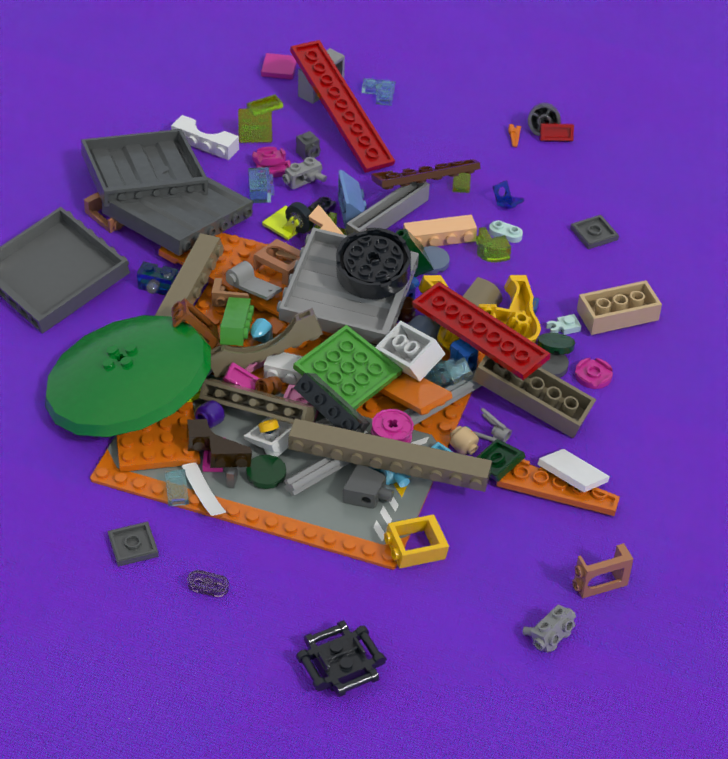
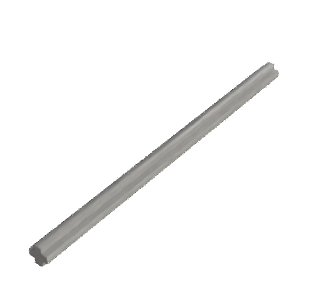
M476 370L445 387V389L452 392L453 398L448 400L443 406H438L425 415H420L410 408L403 412L411 417L414 425L420 423L481 387L482 385L472 380ZM324 457L284 480L286 484L284 487L287 492H290L291 496H295L350 464V462Z

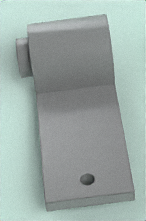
M242 261L226 272V281L230 285L265 300L272 299L273 296L282 291L281 287L255 277L254 269L247 261Z

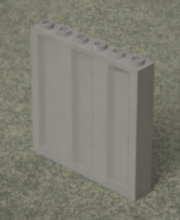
M313 227L311 233L306 236L305 247L301 248L300 259L295 262L294 273H291L289 276V285L283 290V299L278 302L277 312H279V320L291 323L296 314L313 308L322 331L334 334L347 325L369 343L378 345L397 323L418 266L419 253L411 251V274L408 283L401 291L383 299H364L346 291L337 278L336 251L341 241L347 235ZM372 257L369 259L372 262V260H377L378 258Z

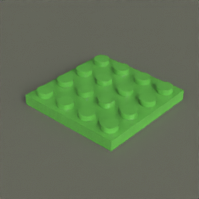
M347 325L293 365V369L302 376L304 373H316L355 410L399 377L403 370Z

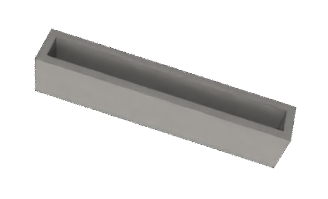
M411 182L408 186H401L347 222L346 235L348 236L355 231L356 233L366 231V228L387 229L429 200L430 184L428 182Z

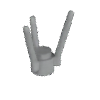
M482 408V416L494 425L491 431L493 437L473 432L480 438L492 442L499 439L506 443L512 434V430L499 422L486 409Z

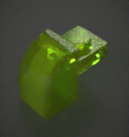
M486 227L479 228L478 236H476L478 245L477 255L488 262L510 260L511 245L506 236L491 238Z

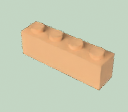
M472 214L403 223V229H407L423 247L476 241L477 226Z

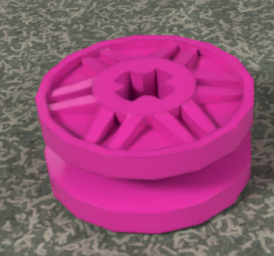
M397 409L382 410L372 420L371 435L411 443L414 423L411 417L403 411Z

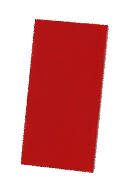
M540 123V141H573L574 124Z

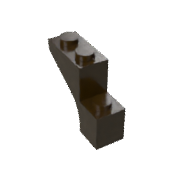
M207 419L187 420L188 451L208 450L210 468L251 467L252 450L250 447L216 435L209 428Z

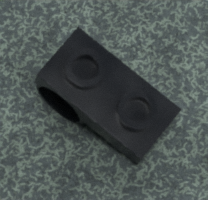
M320 197L308 209L312 213L319 205L329 216V213L336 207V201H332L329 197Z

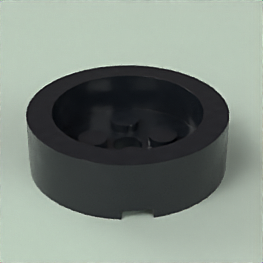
M366 228V231L359 233L355 231L345 237L337 248V278L342 287L354 296L371 300L390 297L401 291L409 281L411 274V251L407 247L406 241L393 231L383 228ZM377 257L378 259L371 262L369 258Z

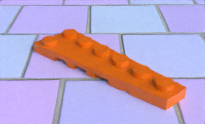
M525 459L497 482L498 487L615 516L620 496L597 487L583 493L546 469L531 465L530 461Z

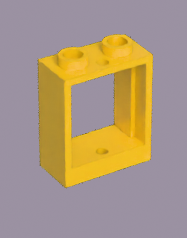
M434 514L388 523L387 530L384 533L385 543L390 546L392 558L397 562L399 569L446 559L449 544ZM424 531L431 546L406 551L399 536Z

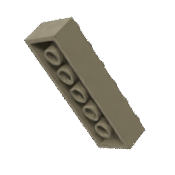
M486 355L477 367L472 379L573 439L596 401L592 396L541 367L522 380Z

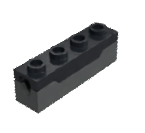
M304 373L295 385L294 389L335 427L363 433L370 425V422L316 373Z

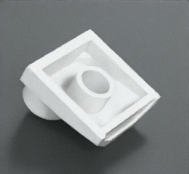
M267 417V418L264 419L262 422L267 421V420H271V419H274V418ZM276 419L279 428L260 433L257 425L244 435V439L264 448L265 454L278 457L288 449V436L293 423Z

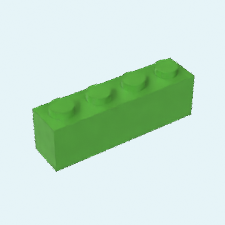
M228 298L220 326V345L243 346L244 340L248 339L252 316H254V305H251V298Z

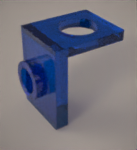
M507 181L493 186L498 206L511 209L524 202V198L511 196ZM503 186L505 188V194L501 197L499 195V189Z

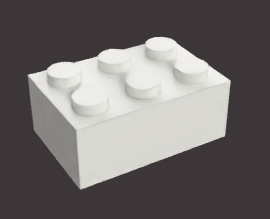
M402 321L375 347L402 368V372L419 382L445 355L436 339Z

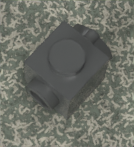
M311 131L296 136V153L303 160L307 157L316 158L321 151L319 147L320 140Z

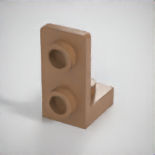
M222 278L214 279L212 306L226 307L229 297L249 298L248 293L225 291V286H222Z

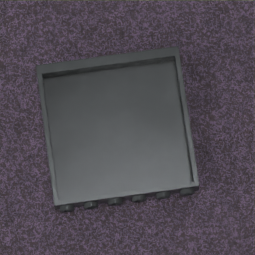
M59 207L0 247V297L43 334L130 273L128 268L129 262L125 256H120L114 247H109L103 238L97 237L92 229L86 228L81 220L75 219L70 211Z

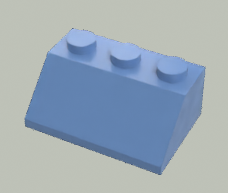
M339 170L338 200L346 231V223L364 212L367 206L366 200H363L364 191L360 189L359 182L343 170Z

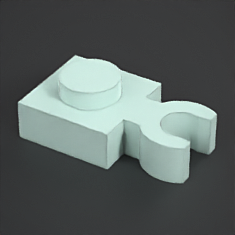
M575 314L557 317V322L548 321L546 329H550V333L562 332L566 335L580 332L581 324Z

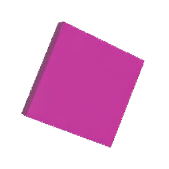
M266 53L261 76L293 79L297 62L291 55Z

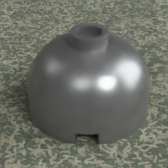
M546 102L539 103L530 110L528 125L535 135L540 136V123H561L560 113L554 105Z

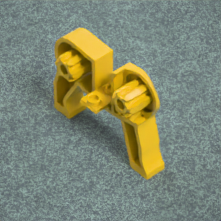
M423 275L419 291L423 294L438 282L447 287L448 285L441 275ZM509 275L504 286L505 291L511 297L509 308L497 307V304H479L478 307L535 343L540 334L541 326L533 311L534 296L527 275ZM440 326L437 334L439 343L448 351H450L452 342L460 339L442 326Z

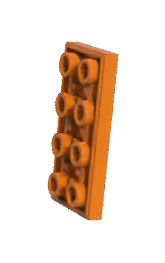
M404 372L379 391L420 415L428 414L430 410L443 406L448 400L453 398L452 392L425 378L419 382Z

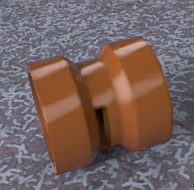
M277 376L260 378L255 383V390L278 395L282 391V382Z

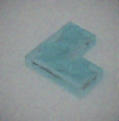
M364 78L362 93L377 94L376 104L392 106L396 81Z

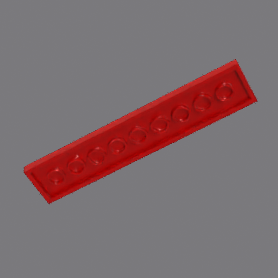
M316 40L291 46V54L363 171L366 173L393 166L395 159L321 41Z

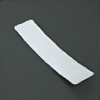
M188 463L182 465L193 490L209 514L214 516L226 513L209 488L198 464Z

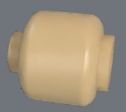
M458 426L450 434V445L459 454L471 455L478 449L479 437L468 426Z

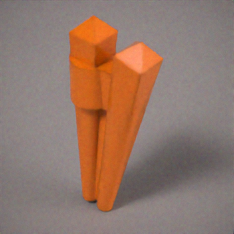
M509 124L508 131L512 147L517 148L521 126L517 125L514 128L513 124Z

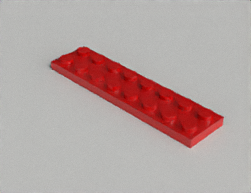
M441 282L436 283L412 301L415 309L522 380L526 379L550 359L548 351Z

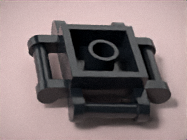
M342 620L337 622L336 626L313 635L310 633L304 636L305 644L309 650L299 651L296 654V658L299 663L304 665L313 680V686L316 691L329 688L331 692L335 691L336 695L341 697L346 695L347 691L368 682L374 683L379 681V674L375 668L383 665L387 659L383 653L379 652L368 635L369 631L366 626L362 625L355 631L350 632L347 623ZM340 633L342 635L322 645H316L317 642ZM359 640H362L373 658L367 659L365 650Z

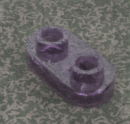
M195 570L187 577L188 588L191 591L214 597H222L229 591V581L223 575Z

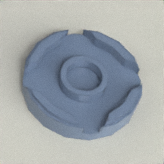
M437 246L424 247L434 269L426 274H438V271L443 272L449 267L450 257L444 249Z

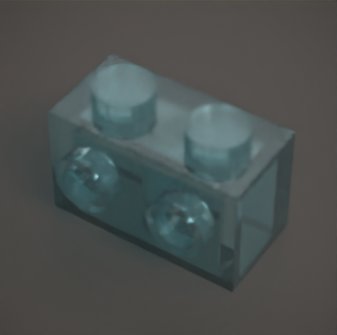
M269 167L248 168L250 200L253 203H271V195H274V185H271L273 184V174H269Z
M465 357L455 360L453 358L447 361L443 360L435 365V369L430 371L432 381L441 387L455 385L473 375Z

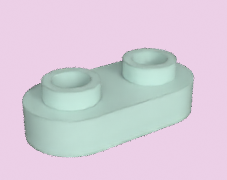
M499 220L493 221L489 225V234L493 237L511 243H518L522 240L523 230L517 226Z

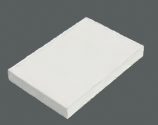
M565 449L541 457L538 461L539 466L583 493L609 481V475Z

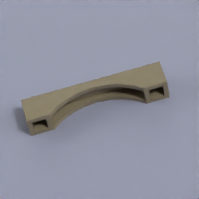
M313 308L296 314L282 333L266 343L249 347L220 345L211 349V368L215 377H224L232 362L245 369L253 362H262L268 356L283 353L285 349L290 347L296 348L307 340L313 341L318 339L323 333Z

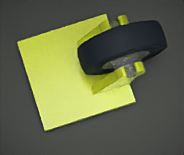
M294 202L289 206L285 205L262 222V225L289 240L297 233H306L311 230L314 223L309 220L311 211L303 203Z

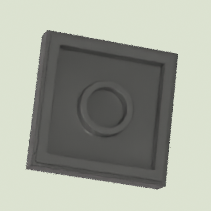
M602 215L572 223L570 227L587 249L616 241L619 238L617 232Z
M148 522L108 531V537L118 567L159 557Z

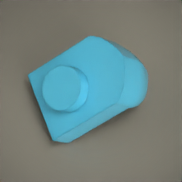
M264 318L256 319L251 326L252 338L262 343L273 339V326Z

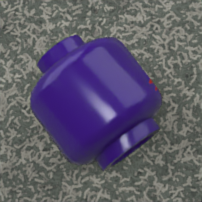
M207 401L196 409L195 419H207L209 428L217 426L224 420V408L217 401Z

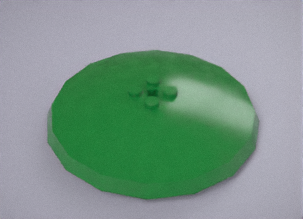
M142 315L112 322L85 335L61 355L48 375L45 407L56 425L76 435L110 437L142 430L174 414L198 393L211 370V347L202 334L190 324L182 321L177 327H174L171 316Z

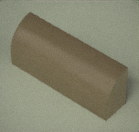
M480 277L476 278L462 296L476 306H479V304H497L498 307L503 299L496 285Z

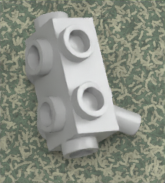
M307 157L304 162L299 164L292 163L289 168H286L282 178L284 183L293 190L315 180L325 182L327 176L321 174L322 165L315 158Z
M557 605L535 627H524L523 635L532 636L533 644L538 650H543L547 653L554 651L562 638L570 636L571 630L575 627L574 619L576 614L570 608Z

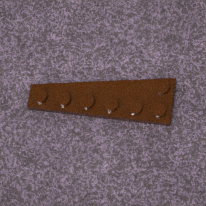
M475 159L436 164L435 168L421 166L419 170L402 169V173L393 171L372 173L371 178L373 182L383 189H392L396 185L408 186L411 182L424 183L427 179L440 180L443 176L455 177L463 172L471 174L481 168L480 162Z

